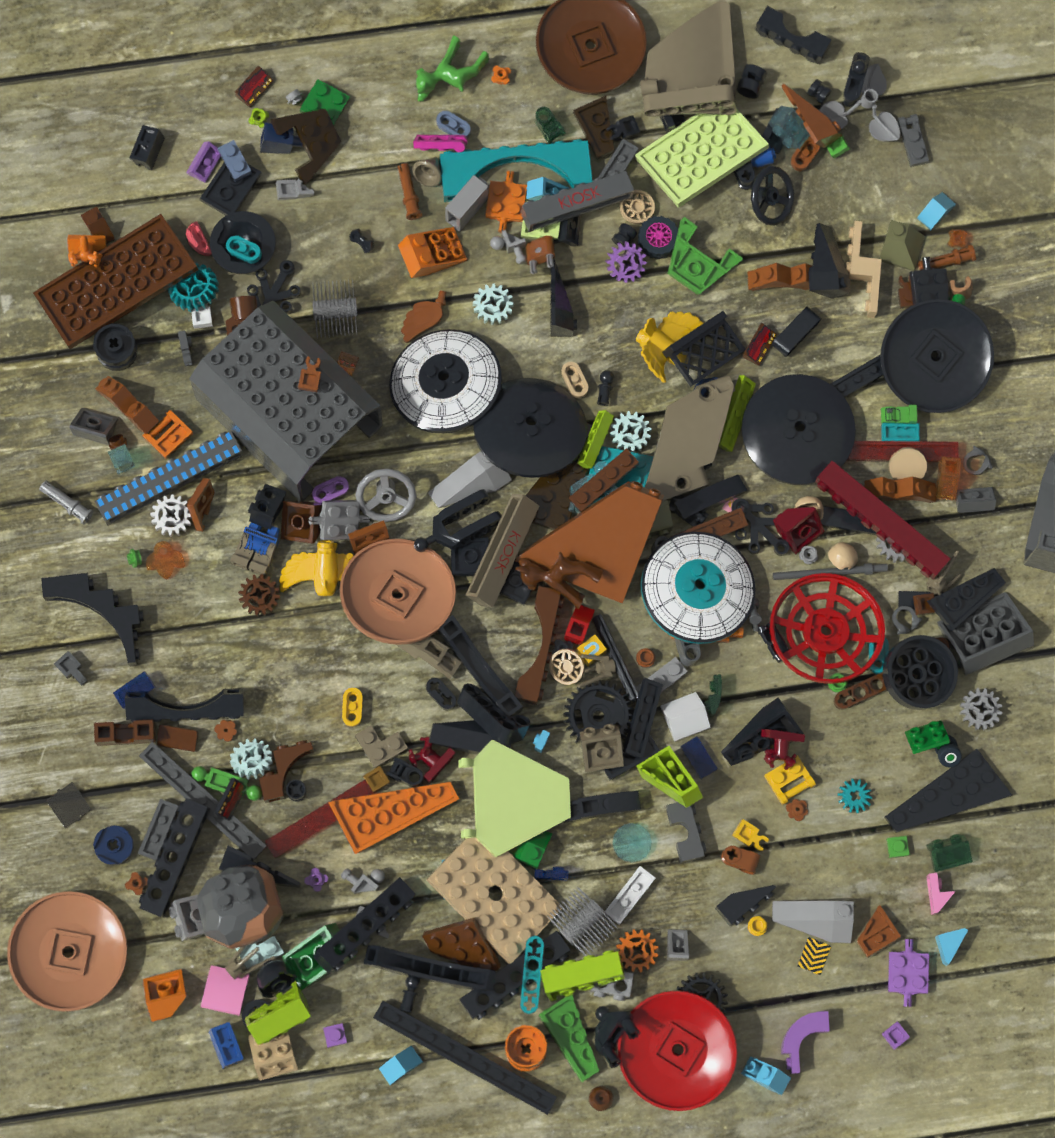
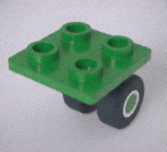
M942 720L932 721L927 725L913 727L905 731L913 754L935 748L938 759L943 766L954 767L961 761L962 753L956 739L947 734Z

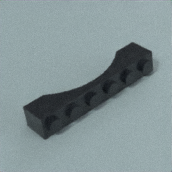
M453 615L449 617L438 630L439 634L487 697L507 716L511 717L519 714L523 709L521 703L491 669Z
M243 688L223 689L208 700L188 705L163 702L146 691L126 692V720H131V722L138 720L159 722L162 719L180 721L182 718L200 720L201 718L208 717L211 720H217L221 717L238 719L240 716H244Z

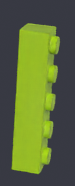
M606 410L598 411L577 464L585 469L593 468L601 446L604 444V439L608 434L609 427L613 422L614 415Z

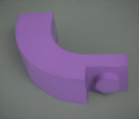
M828 1011L807 1014L794 1022L787 1030L782 1041L781 1054H789V1058H786V1069L790 1070V1074L800 1073L799 1047L802 1040L809 1034L828 1033L830 1031Z

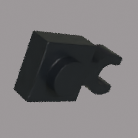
M633 115L618 120L606 129L607 131L612 130L615 133L610 138L611 140H616L620 135L623 139H626L641 132Z

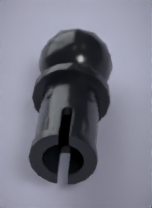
M605 370L600 374L602 384L598 385L599 396L597 404L600 406H609L610 392L613 390L610 384L614 381V374L609 370Z
M408 976L405 980L407 990L402 991L404 995L399 1010L412 1013L415 997L418 996L415 990L421 985V980Z

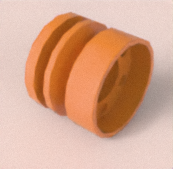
M522 1025L509 1033L505 1042V1054L512 1067L519 1071L530 1072L543 1064L547 1055V1042L539 1029L529 1025ZM530 1046L531 1053L526 1052L523 1054L522 1047Z

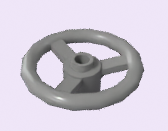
M387 468L375 470L364 476L358 484L355 494L356 501L360 502V510L364 515L376 521L384 520V522L397 521L406 516L414 507L417 497L415 485L408 476L398 470ZM388 476L397 478L408 488V499L395 493V483ZM380 477L376 484V496L365 503L363 498L365 487L370 481ZM392 501L404 506L398 512L387 515L371 510L379 503L388 504Z

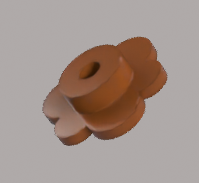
M222 720L214 728L217 738L220 740L224 739L226 742H230L233 736L237 734L233 721L227 722Z
M793 799L792 803L786 805V810L789 812L788 817L801 821L808 814L806 809L807 803L803 800Z

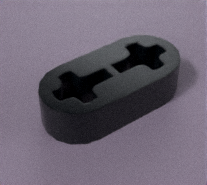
M431 678L426 684L427 693L440 708L445 711L452 710L456 705L454 694L440 679ZM438 683V689L441 693L438 694L436 690L431 691L430 684L436 685ZM444 695L447 699L452 698V705H443L444 699L441 696Z

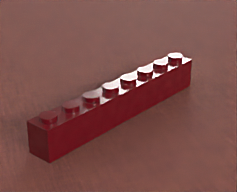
M831 461L817 477L815 482L821 491H827L832 495L831 498L837 504H842L847 508L846 510L850 515L861 519V523L866 528L873 529L880 540H886L891 544V548L896 553L903 554L906 557V561L912 566L916 565L921 569L920 572L926 578L934 580L950 561L946 554L835 462Z

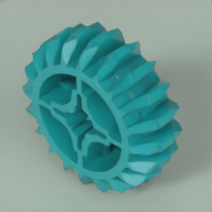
M196 262L198 271L168 289L170 298L177 307H181L183 311L188 309L191 312L193 308L199 311L201 306L206 309L207 303L212 305L211 299H216L215 293L219 292V282L216 274L210 267L207 268L204 264L200 266ZM199 278L205 279L207 283H203ZM180 292L188 294V297L180 294Z

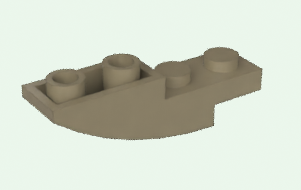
M431 636L419 642L397 645L413 658L417 659L420 657L449 679L453 677L462 663L447 652L448 647Z

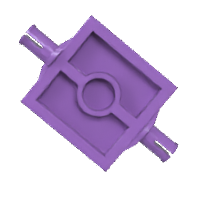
M905 939V951L889 952L888 992L904 995L903 1007H907V999L908 1007H912V995L928 994L929 954L913 951V939H910V947L909 939Z

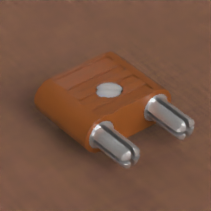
M544 236L526 244L527 264L530 266L531 274H536V265L547 262V267H554L555 248L552 236Z

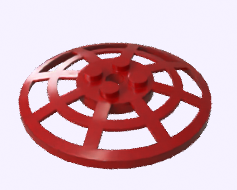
M812 574L794 581L779 595L770 617L771 641L780 659L797 675L818 683H842L862 675L877 660L885 639L884 617L875 598L856 581L837 574ZM813 582H830L828 593H816L805 597L800 589L801 586ZM842 584L853 589L865 600L858 606H855L849 600L836 595L837 585ZM794 592L799 602L791 610L788 619L778 617L777 613L782 602L789 594ZM815 600H827L826 608L815 611L809 603ZM834 602L843 604L850 611L843 616L833 609ZM869 606L877 620L878 635H866V625L861 612ZM802 607L808 614L804 624L793 621L796 613ZM855 617L859 624L860 634L850 633L848 622ZM775 624L786 627L787 640L791 649L784 653L780 650L776 640ZM828 627L831 630V634L824 635L821 632V628ZM792 629L803 632L805 641L797 646L793 640ZM847 640L858 641L856 650L849 656L843 649ZM865 642L877 643L872 657L860 668L854 659L861 653ZM810 647L818 652L817 662L802 654V651ZM836 652L842 659V661L837 663L825 664L826 654ZM797 655L805 663L816 667V676L814 677L800 671L788 659ZM848 665L854 672L842 678H823L824 669H837Z

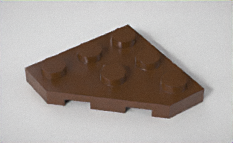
M475 917L425 931L422 935L432 953L459 965L492 971L499 970L501 967Z

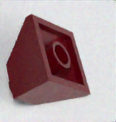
M814 507L787 508L773 520L777 532L783 540L789 543V548L795 555L804 546L809 545L825 532L817 510Z

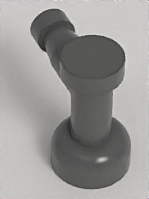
M756 597L749 619L753 625V631L758 632L759 623L762 619L757 611L760 604Z

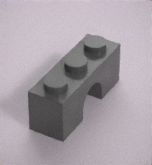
M678 802L666 805L665 809L670 826L682 825L688 831V838L677 842L675 845L680 864L704 858V853L707 850L705 842L701 841L699 834L702 832L699 822L696 823L694 815H696L694 804L687 808Z

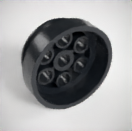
M915 635L898 642L890 649L884 660L883 680L887 691L896 702L909 709L926 710L942 704L951 696L957 684L958 668L952 652L943 642L931 636ZM916 652L920 653L921 661L916 658ZM899 657H901L904 660L903 666H901L898 662ZM930 665L935 668L934 674L929 669ZM913 670L918 674L917 679L912 676ZM895 676L901 679L900 685L895 682ZM926 684L931 686V693L927 691ZM909 689L914 691V698L909 695Z

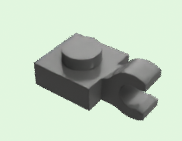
M69 651L54 663L67 679L73 676L81 686L87 682V679L79 671L82 665Z

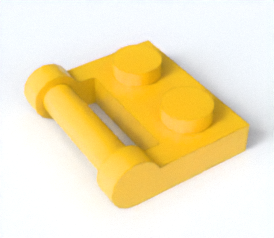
M798 755L795 758L796 764L788 770L784 769L786 765L784 763L764 775L782 805L787 803L788 799L808 787L812 788L816 785ZM803 776L805 781L785 793L781 791V788Z

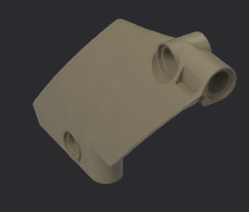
M729 375L697 385L692 392L666 407L659 440L645 485L647 489L654 488L659 490L664 495L663 500L709 484L704 465L714 462L732 392L735 391L734 384ZM703 387H705L708 390V394L705 398L701 395V389ZM680 478L684 481L682 488L677 486V481Z

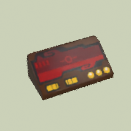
M257 66L235 91V96L250 108L274 80L260 66Z
M761 323L745 350L743 358L760 366L777 334Z

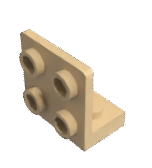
M288 1032L280 1033L273 1037L271 1041L260 1045L256 1043L252 1035L248 1036L259 1081L298 1070Z

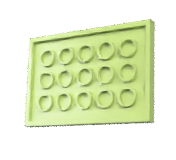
M738 110L731 115L696 114L635 154V159L679 208L767 150L769 144Z

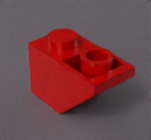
M582 605L579 609L575 607L564 640L577 645L583 644L595 610Z

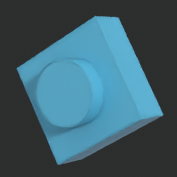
M543 730L541 734L537 733L533 744L536 745L535 751L542 753L550 736L549 732Z

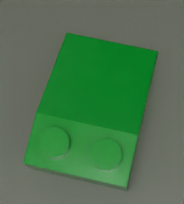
M336 923L324 925L282 956V959L294 969L297 975L295 980L301 990L329 975L313 958V955L340 931ZM334 949L338 955H342L340 949ZM347 958L343 962L346 964L350 959Z

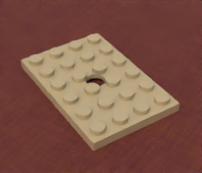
M476 838L464 839L426 879L465 920L476 918L489 944L508 964L512 963L526 948L527 940L532 936H537L551 921L547 916L553 919L551 914L556 916L553 910L559 913L557 908L562 909L558 901L508 851L494 857ZM498 886L502 890V898L499 901L490 899V887Z

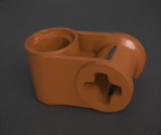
M733 845L728 846L721 854V860L724 864L751 875H755L761 855ZM730 851L733 852L734 856L732 860L729 859L728 855Z

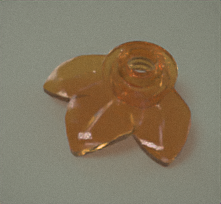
M161 541L155 545L154 552L147 557L146 567L147 570L157 569L159 575L167 580L171 576L174 567H185L183 555L179 551L173 550L170 543ZM161 547H165L167 549L166 554L163 555L160 553L159 550Z

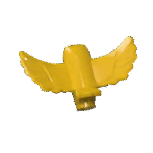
M670 312L667 317L663 318L658 327H656L655 318H649L644 328L637 335L636 342L640 343L642 347L641 356L644 357L649 370L663 383H666L664 374L665 363L675 364L670 357L666 358L662 351L704 323L700 321L699 317L693 316L690 312ZM683 354L677 355L680 362L685 363L687 356Z
M318 541L317 553L310 552L307 554L306 552H301L300 554H293L291 559L286 562V566L281 570L279 578L280 592H284L290 586L302 581H314L317 595L332 596L336 591L337 582L341 581L345 567L354 555L352 553H336L337 543H334V541Z

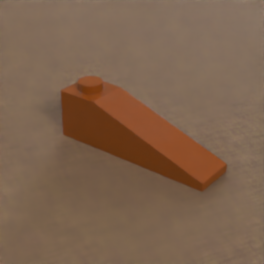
M781 85L792 105L798 108L796 113L804 121L803 125L816 144L826 148L842 137L840 133L841 127L836 120L832 121L787 85Z

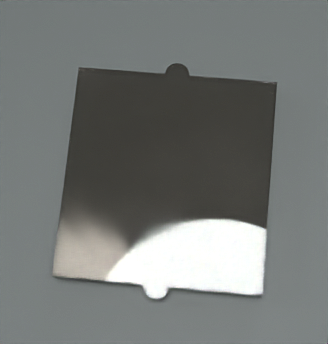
M73 782L61 790L58 789L56 794L46 800L65 829L74 822L80 821L81 817L92 810Z

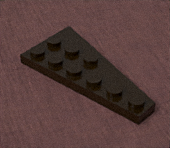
M587 423V437H588V435H589V433H590V430H591V428H592V426H593V425L588 424V423ZM579 456L566 469L553 475L540 477L525 495L539 505L536 517L532 523L555 530L570 520L574 505L569 500V497L581 488L587 469L577 464Z

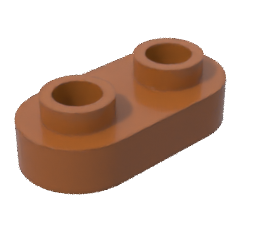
M812 137L805 138L791 158V166L797 171L807 169L819 152L820 146L814 142ZM811 146L813 150H808L807 147ZM801 160L803 164L800 165L797 161Z

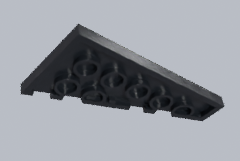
M978 749L963 758L959 764L948 769L884 818L895 833L1011 797L1012 794Z

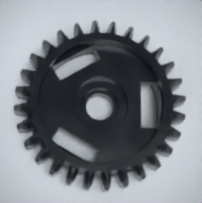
M599 680L598 685H595L593 682L589 687L588 685L583 686V690L577 687L578 694L571 692L573 699L567 698V702L570 705L564 706V709L569 712H564L563 717H568V719L564 720V724L570 725L566 728V731H573L570 734V738L576 736V744L580 742V732L584 731L585 728L601 729L607 724L615 725L616 723L621 726L619 729L621 738L627 739L624 732L628 733L629 731L627 726H630L631 721L629 719L633 717V714H629V712L634 711V707H628L632 701L625 700L628 696L627 693L621 695L622 688L616 691V684L608 687L609 681H606L604 686L601 680ZM596 692H602L611 695L615 700L611 702L595 695ZM574 711H581L584 728L578 729ZM597 711L604 714V719L601 722H597L593 718V714Z

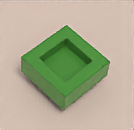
M843 134L842 137L827 146L834 159L850 149Z
M907 836L886 839L889 858L909 856Z

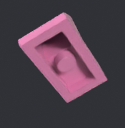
M931 873L926 877L931 915H935L942 909L955 891L940 892L939 890L942 889L941 878H938L937 873Z

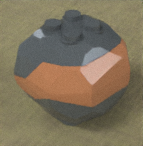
M253 865L229 867L212 876L206 881L196 899L205 936L229 949L245 947L270 937L278 930L284 917L273 876L264 869Z

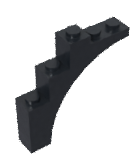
M88 573L41 578L45 601L76 603L102 616L120 636L125 648L128 665L130 667L138 666L137 660H140L139 648L136 649L135 641H138V632L134 628H141V622L144 621L143 610H140L138 605L116 607L119 606L118 594H115L113 589L91 591L94 590V580L90 578Z
M378 945L367 946L363 963L398 975L412 976L429 982L443 983L468 990L492 991L496 971L437 961Z

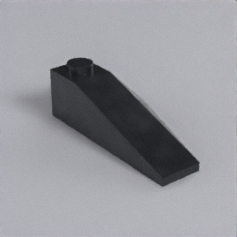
M817 223L814 236V245L816 247L815 252L811 254L813 265L809 267L808 272L809 291L831 299L850 294L849 274L832 229L827 225Z
M553 259L554 267L551 266L550 337H573V331H577V319H574V313L556 261Z
M229 845L219 867L220 872L229 867L253 865L269 872L273 876L276 885L300 888L301 886L299 881L277 870H271V867L262 862H254L251 856Z

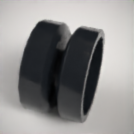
M109 324L103 326L94 337L93 347L99 362L105 368L112 371H121L129 368L134 363L138 347L132 332L127 327L121 324Z

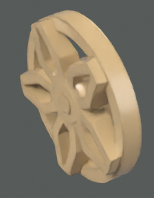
M634 190L633 194H636L634 200L627 199L621 201L620 212L626 221L632 224H642L653 216L655 203L647 192ZM644 196L647 197L650 202H643ZM623 205L629 208L626 212L623 210ZM651 210L650 214L646 217V213H645V212H648V211Z
M569 648L561 649L554 653L550 659V673L559 683L571 685L582 678L585 671V662L576 651ZM562 653L561 658H556L558 654ZM579 661V664L575 665L574 662ZM554 666L559 669L558 675L555 673ZM569 675L573 680L566 681L564 679Z

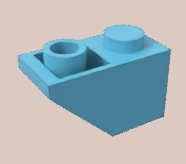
M751 1056L741 1073L781 1096L791 1079L778 1068Z

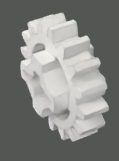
M172 494L170 499H167L166 496H164V501L158 499V506H152L155 512L150 513L151 517L155 518L152 520V524L156 525L155 529L157 531L162 529V535L168 532L170 537H172L174 532L179 536L180 530L186 532L185 526H191V522L188 519H192L187 508V501L182 502L181 496L176 500ZM162 510L163 516L161 517V520H159V514ZM167 511L172 515L175 514L176 520L169 517ZM184 511V519L183 521H181L180 515H182Z

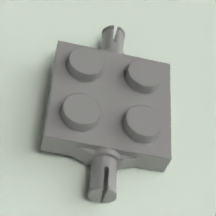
M322 501L320 516L309 517V520H312L309 521V524H319L321 529L320 539L322 540L349 539L348 534L358 530L359 523H369L370 517L359 514V501Z

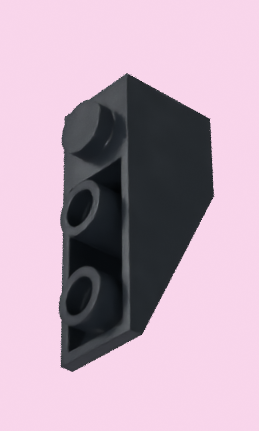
M770 885L732 893L719 903L715 910L729 926L732 924L737 926L745 919L744 914L748 911L753 913L760 907L758 903L763 898L767 901L775 894L773 890L776 886Z

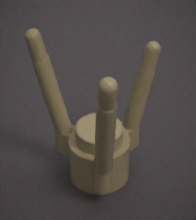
M958 550L954 553L940 576L937 575L934 580L929 578L927 581V589L934 593V595L938 596L946 592L961 577L959 573L947 585L944 578L958 556Z
M582 654L581 658L600 660L596 663V667L587 668L584 673L597 671L601 675L578 684V688L605 677H612V674L615 673L614 660L612 658L609 659L608 655Z
M246 946L240 947L228 961L225 969L234 980L238 977L242 979L246 974L262 967L269 960H275L276 957L272 956L244 970L246 968L244 963L259 951V947H256L242 960L237 958Z

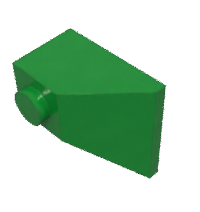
M544 831L508 850V852L518 862L537 870L552 837V833Z

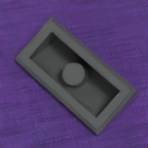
M993 487L955 490L958 513L995 510L996 498Z

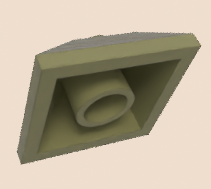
M891 220L879 259H882L881 262L915 271L924 235L908 224Z

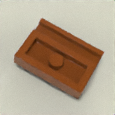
M384 520L348 534L354 554L370 544L390 539Z

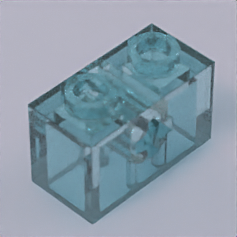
M780 106L768 122L773 128L772 131L783 140L782 143L787 148L800 149L810 135L803 125L804 121L792 107Z

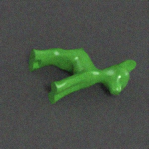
M452 36L447 53L434 73L426 72L422 68L416 71V88L418 90L417 93H419L418 101H424L429 93L433 91L438 81L441 80L453 87L459 88L463 92L464 84L470 78L476 77L489 62V54L483 51L472 66L457 69L451 65V62L460 48V39Z

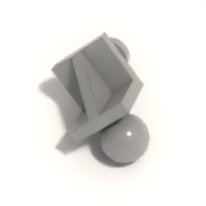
M503 230L502 237L495 236L491 239L490 245L494 250H500L505 245L508 254L515 252L517 264H524L527 261L526 255H523L522 249L526 247L525 238L519 239Z
M345 869L341 874L343 880L347 879L354 885L351 889V892L354 894L378 891L379 886L377 884L385 879V873L381 869H375L371 872V880L364 874L358 879L351 873L350 869Z

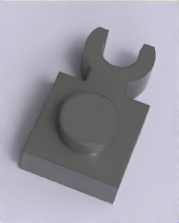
M180 331L178 336L185 367L191 366L192 360L189 349L193 347L191 336H187L185 331Z

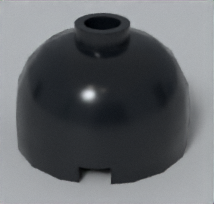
M269 960L263 964V967L257 974V986L263 997L273 998V994L277 992L284 994L292 988L291 984L296 981L297 975L291 965L285 961Z

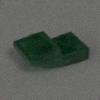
M721 674L713 675L712 681H709L711 693L714 692V694L708 696L707 701H705L706 713L709 712L710 717L715 716L720 703L722 692Z

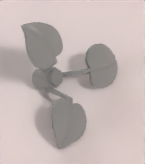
M879 64L868 67L861 91L864 94L861 100L847 112H844L843 105L836 101L825 103L819 110L832 121L836 120L841 129H843L848 123L846 116L859 105L867 109L872 108L874 120L869 124V132L872 137L879 141H897L900 137L899 125L892 114L881 112L878 116L876 115L877 105L875 103L878 96L883 94L887 87L886 79Z

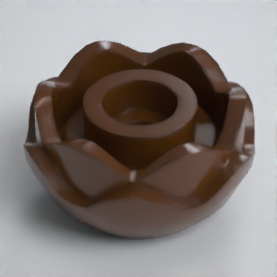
M605 1086L593 1088L589 1093L590 1106L597 1111L609 1109L613 1104V1093Z

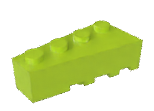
M605 951L603 955L596 957L595 955H588L583 958L584 960L580 961L568 960L564 962V965L560 966L555 964L546 966L544 970H540L545 994L552 1002L557 1000L558 995H565V997L574 995L573 993L577 989L587 991L594 988V984L597 983L599 986L625 979L618 951Z

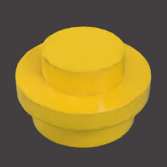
M752 917L748 922V930L754 936H761L767 930V922L763 917Z

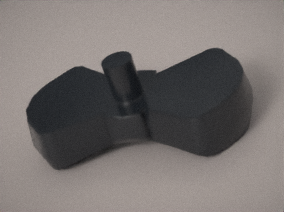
M360 229L351 231L349 235L350 241L358 243L364 253H369L374 249V241L368 240L363 236Z

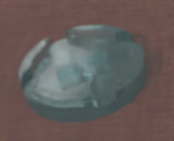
M629 823L621 826L616 831L612 845L614 852L620 859L625 862L634 863L641 861L647 856L651 849L652 841L650 834L645 828L639 824Z

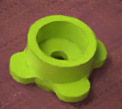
M254 108L251 117L248 119L249 124H255L259 128H263L270 114L262 109Z

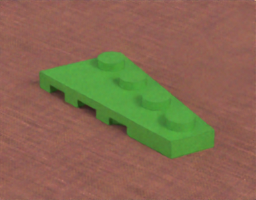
M573 995L563 998L538 1015L581 1082L599 1072L593 1051L586 1037L587 1034L582 1026L578 1009H576Z

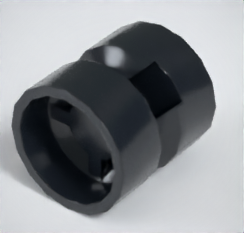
M753 64L745 65L742 78L736 89L737 92L747 98H759L762 90L761 85L764 84L767 76L766 70Z

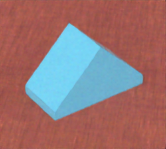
M942 192L932 198L917 219L929 230H932L956 204Z
M963 928L935 937L943 965L947 966L950 964L968 931L967 929Z
M411 1045L391 1058L379 1070L391 1085L423 1061Z

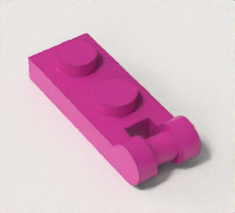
M416 135L413 145L414 149L422 151L429 149H438L439 151L455 149L457 152H462L468 143V138L465 135Z

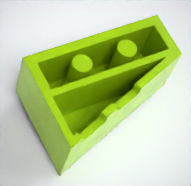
M667 746L636 766L644 780L686 808L703 798L698 785L670 746Z
M296 981L291 984L293 988L284 994L278 993L276 995L277 999L268 1006L266 1003L245 1018L246 1026L258 1045L271 1041L273 1037L280 1033L288 1032L291 1027L302 1024L311 1017L307 999Z

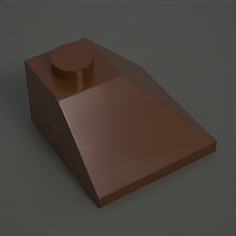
M283 501L281 539L314 544L320 535L321 529L319 524L310 525L309 521L312 520H309V517L320 516L322 503Z

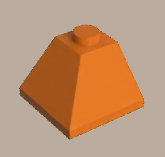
M182 969L143 979L146 1005L152 1022L172 1017L186 998Z

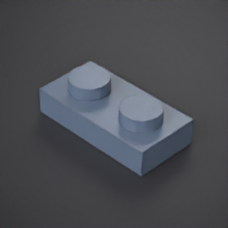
M234 140L217 148L235 182L252 174Z

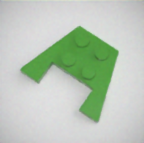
M683 217L680 221L667 274L699 295L736 264L741 262L743 258L731 249H728L719 264L688 243L698 226Z

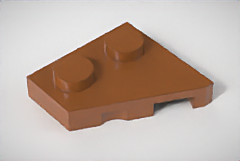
M207 478L202 479L187 502V508L195 529L202 532L205 528L202 524L203 516L209 514L210 505L215 493L211 480Z
M881 905L877 907L864 931L857 939L858 945L867 958L901 939V935Z

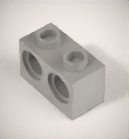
M624 972L625 979L619 980L623 981L627 986L623 992L616 989V983L619 981L607 984L605 988H599L594 984L595 987L590 992H593L595 997L605 998L606 995L613 996L614 1000L625 1001V998H630L634 973Z

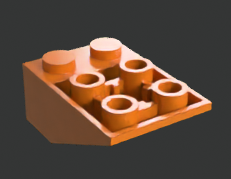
M454 227L410 234L398 245L411 278L427 276L467 261Z

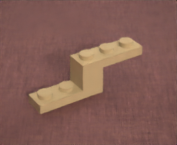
M855 221L853 227L849 228L848 238L852 239L851 244H848L847 255L850 256V261L846 262V269L850 280L867 282L866 293H869V300L865 301L864 310L868 311V318H875L878 307L882 259L859 257L862 221Z

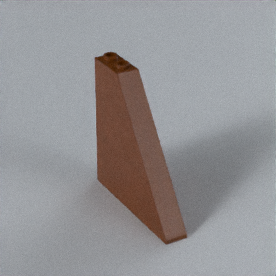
M628 481L521 551L515 561L519 563L520 558H526L542 570L549 571L559 558V553L562 552L563 556L576 562L583 561L591 566L603 569L598 583L584 574L566 576L564 581L623 603L664 495L657 489H647L639 482Z

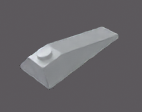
M480 451L430 490L428 495L438 508L452 505L481 489H485L487 493L496 492L511 482L512 479L507 472L492 464Z
M772 901L773 922L802 931L830 943H851L854 901Z

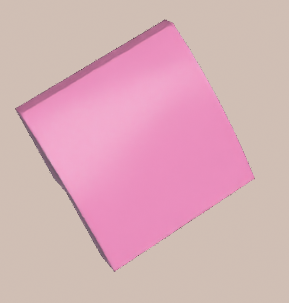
M211 965L201 1007L240 1016L250 974H246L242 979L238 977L234 980L225 968Z

